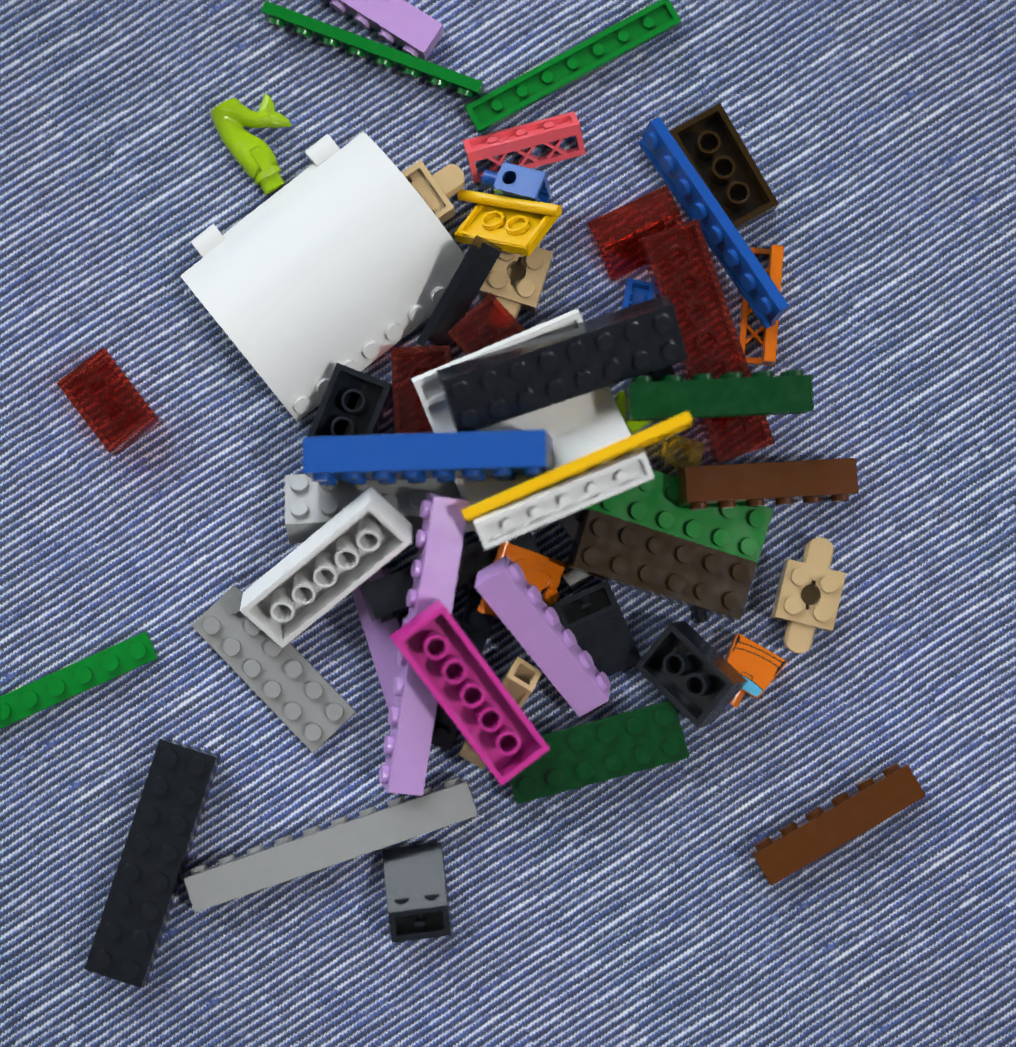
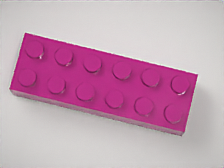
M439 599L390 635L395 645L501 786L550 750V747Z

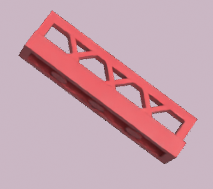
M574 111L463 140L474 183L481 182L484 171L477 173L476 161L488 159L494 162L489 170L499 172V166L504 163V158L510 152L515 151L522 156L518 162L514 164L527 168H535L586 154L580 123ZM576 136L578 147L568 150L559 147L564 138ZM544 144L550 147L545 156L536 157L531 154L537 145Z

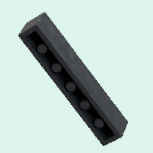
M531 531L508 540L510 544L539 553ZM480 540L462 547L456 589L462 587L465 592L475 588L477 572L494 563L500 545L485 550ZM411 567L363 584L360 587L372 621L380 618L381 623L397 618V611L405 608L409 611V607L406 605V596L408 590L412 589L414 577L411 576Z

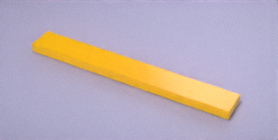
M686 411L461 510L465 520L471 524L473 523L472 520L691 428L693 425L689 411Z

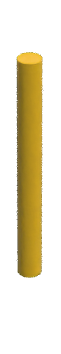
M464 189L459 191L457 195L459 201L560 217L562 214V206Z

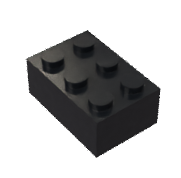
M686 621L671 622L635 666L697 728L712 725L747 683V680Z

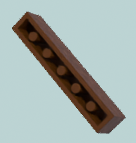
M855 458L683 467L677 471L680 506H689L690 511L708 509L707 505L718 504V509L735 508L736 503L746 502L747 507L765 506L764 501H775V506L793 504V500L803 499V504L821 503V498H831L832 503L849 501V496L859 493Z
M895 762L882 770L884 775L873 780L872 777H869L856 785L858 790L849 795L847 792H843L832 798V805L822 810L819 806L805 814L807 819L801 823L796 824L793 821L780 829L781 834L777 837L770 839L767 836L754 844L756 849L750 853L767 883L771 886L926 797L910 767L907 764L899 765L898 762Z

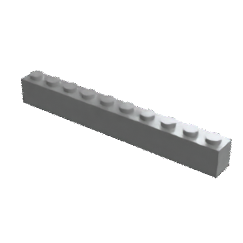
M460 777L443 782L444 788L433 791L432 787L424 788L423 796L416 795V798L407 801L401 796L387 801L388 807L377 811L376 806H372L358 811L360 817L349 820L346 815L330 821L331 827L321 830L320 826L317 825L302 831L304 835L302 837L292 839L291 835L276 839L274 840L276 846L264 849L263 844L247 849V856L236 859L235 854L218 859L219 865L208 869L207 864H203L189 869L191 875L183 879L194 913L478 816L479 813L468 780L461 782Z

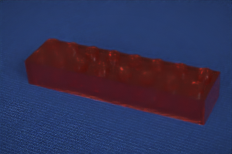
M698 219L641 238L638 244L656 296L665 295L674 305L688 360L680 362L685 380H691V376L695 374L712 373L713 379H721V375L731 372H743V378L751 377L747 360ZM766 416L699 419L714 464L775 444Z

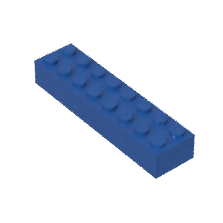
M546 429L303 437V474L312 478L313 482H319L320 486H336L337 481H348L349 485H366V480H378V484H396V479H407L408 483L420 484L426 483V478H435L440 483L455 482V477H465L469 482H483L485 477L488 476L497 477L498 481H514L515 476L523 475L527 476L528 480H531L553 470V439Z

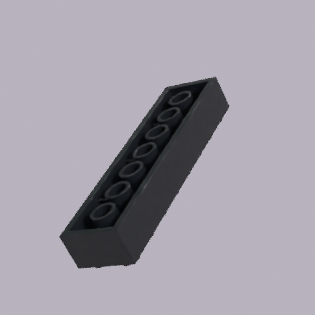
M663 295L437 370V374L456 431L473 432L688 360L674 305Z
M159 739L84 970L142 988L148 982L221 758L220 755L171 739Z

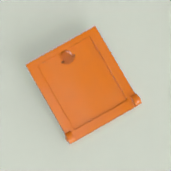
M508 541L499 544L494 562L507 555L513 563H518L524 572L525 579L530 585H535L540 593L544 588L546 589L542 600L548 608L552 607V604L556 603L559 597L557 589L566 563L510 544ZM482 597L477 611L481 614L497 616Z

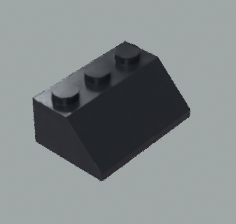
M336 363L307 437L376 435L392 396L393 385Z

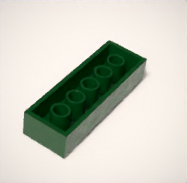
M803 369L780 372V376H773V371H757L750 374L751 377L743 378V372L725 373V375H721V379H713L712 373L695 374L691 376V380H683L682 375H667L657 382H652V376L634 377V379H631V383L624 386L626 422L668 420L686 411H689L692 419L788 415L813 412L812 375H804Z
M669 700L541 734L550 750L511 778L510 782L517 805L690 758L677 709Z

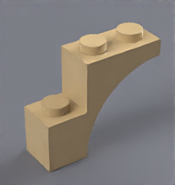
M517 656L501 683L518 706L522 708L543 672ZM466 739L458 755L484 770L486 764Z

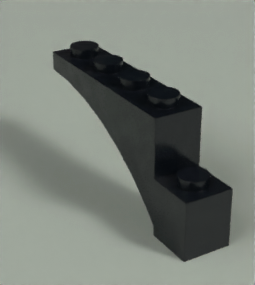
M473 588L460 628L482 656L495 616L485 613L481 614L477 611L482 596L476 588ZM438 702L431 744L451 750L458 727Z

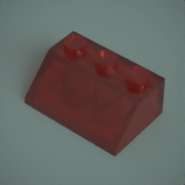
M667 185L588 222L586 231L611 282L690 244L679 209Z

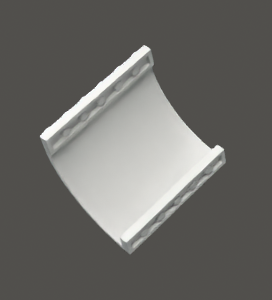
M575 309L412 378L433 432H457L448 410L437 370L581 323L583 319L580 311ZM609 386L473 431L546 429L553 439V470L631 436ZM640 448L472 520L484 549L487 550L655 477L644 449ZM524 475L515 476L514 481H498L497 477L488 476L485 477L483 482H469L465 477H455L458 491L461 497L469 500V506L529 481L527 476Z

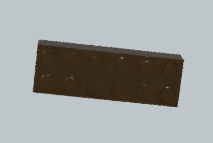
M588 509L582 512L566 567L727 619L741 620L757 562Z

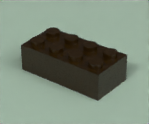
M721 103L669 131L738 231L775 211L779 203Z

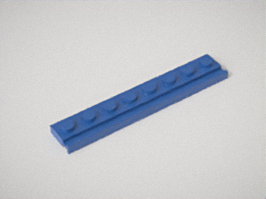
M660 117L649 121L642 134L643 139L638 144L764 328L772 327L776 324L775 321L780 319L789 307V304Z

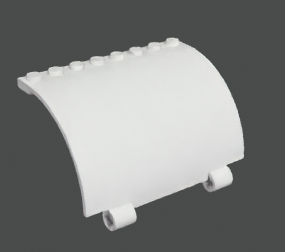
M364 132L355 137L342 149L337 146L328 134L322 137L304 152L312 165L223 235L212 224L190 241L203 258L180 275L297 422L320 405L336 363L361 372L427 320L433 313L465 256L415 188L387 155Z

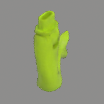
M268 94L264 95L258 111H252L237 98L229 99L216 106L210 112L215 128L223 143L250 178L255 180V185H260L265 195L285 185L279 174L282 170L278 166L272 149L262 139L243 128V126L249 128H283L292 126L288 118L283 114L275 112V105Z

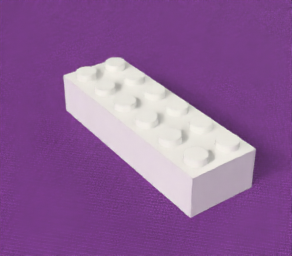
M370 486L246 589L242 595L240 612L283 648L412 543L413 525Z

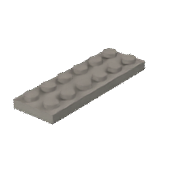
M233 585L191 626L308 749L314 753L356 711L290 642L282 648L240 612L243 592L236 585Z

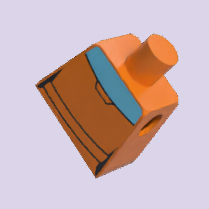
M735 633L725 660L747 680V683L729 704L737 708L745 693L758 699L786 665L787 661L743 635Z

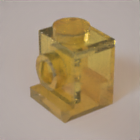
M672 435L669 441L663 439L659 456L664 458L663 465L681 469L683 467L699 466L706 444L682 436ZM677 449H682L685 452L684 459L680 460L675 457Z

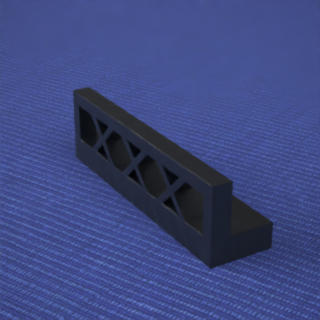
M476 235L416 343L424 347L429 340L446 350L501 254L502 249Z

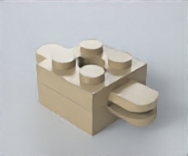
M422 160L402 172L442 224L455 216V209L449 198L461 191L465 186L464 173L459 166L448 164L431 175Z
M541 241L530 256L502 251L480 288V296L493 300L489 311V320L494 328L501 331L510 330L516 323L520 308L536 313L553 259L552 251L540 248Z
M817 537L808 541L804 549L802 562L787 559L783 563L771 618L787 622L783 642L784 646L793 653H804L811 648L816 629L828 632L833 631L846 573L830 569L834 547L825 538Z

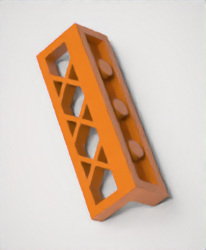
M772 245L770 249L749 247L754 255L768 256V268L765 271L781 293L784 246ZM742 296L737 363L773 366L776 362L779 319L775 321L776 324L772 327L765 329L762 326L754 332L747 323V316L753 310L750 309L748 311V303ZM746 330L751 334L748 339H746ZM763 330V338L761 340L758 334ZM753 338L762 347L761 358L745 357V345Z

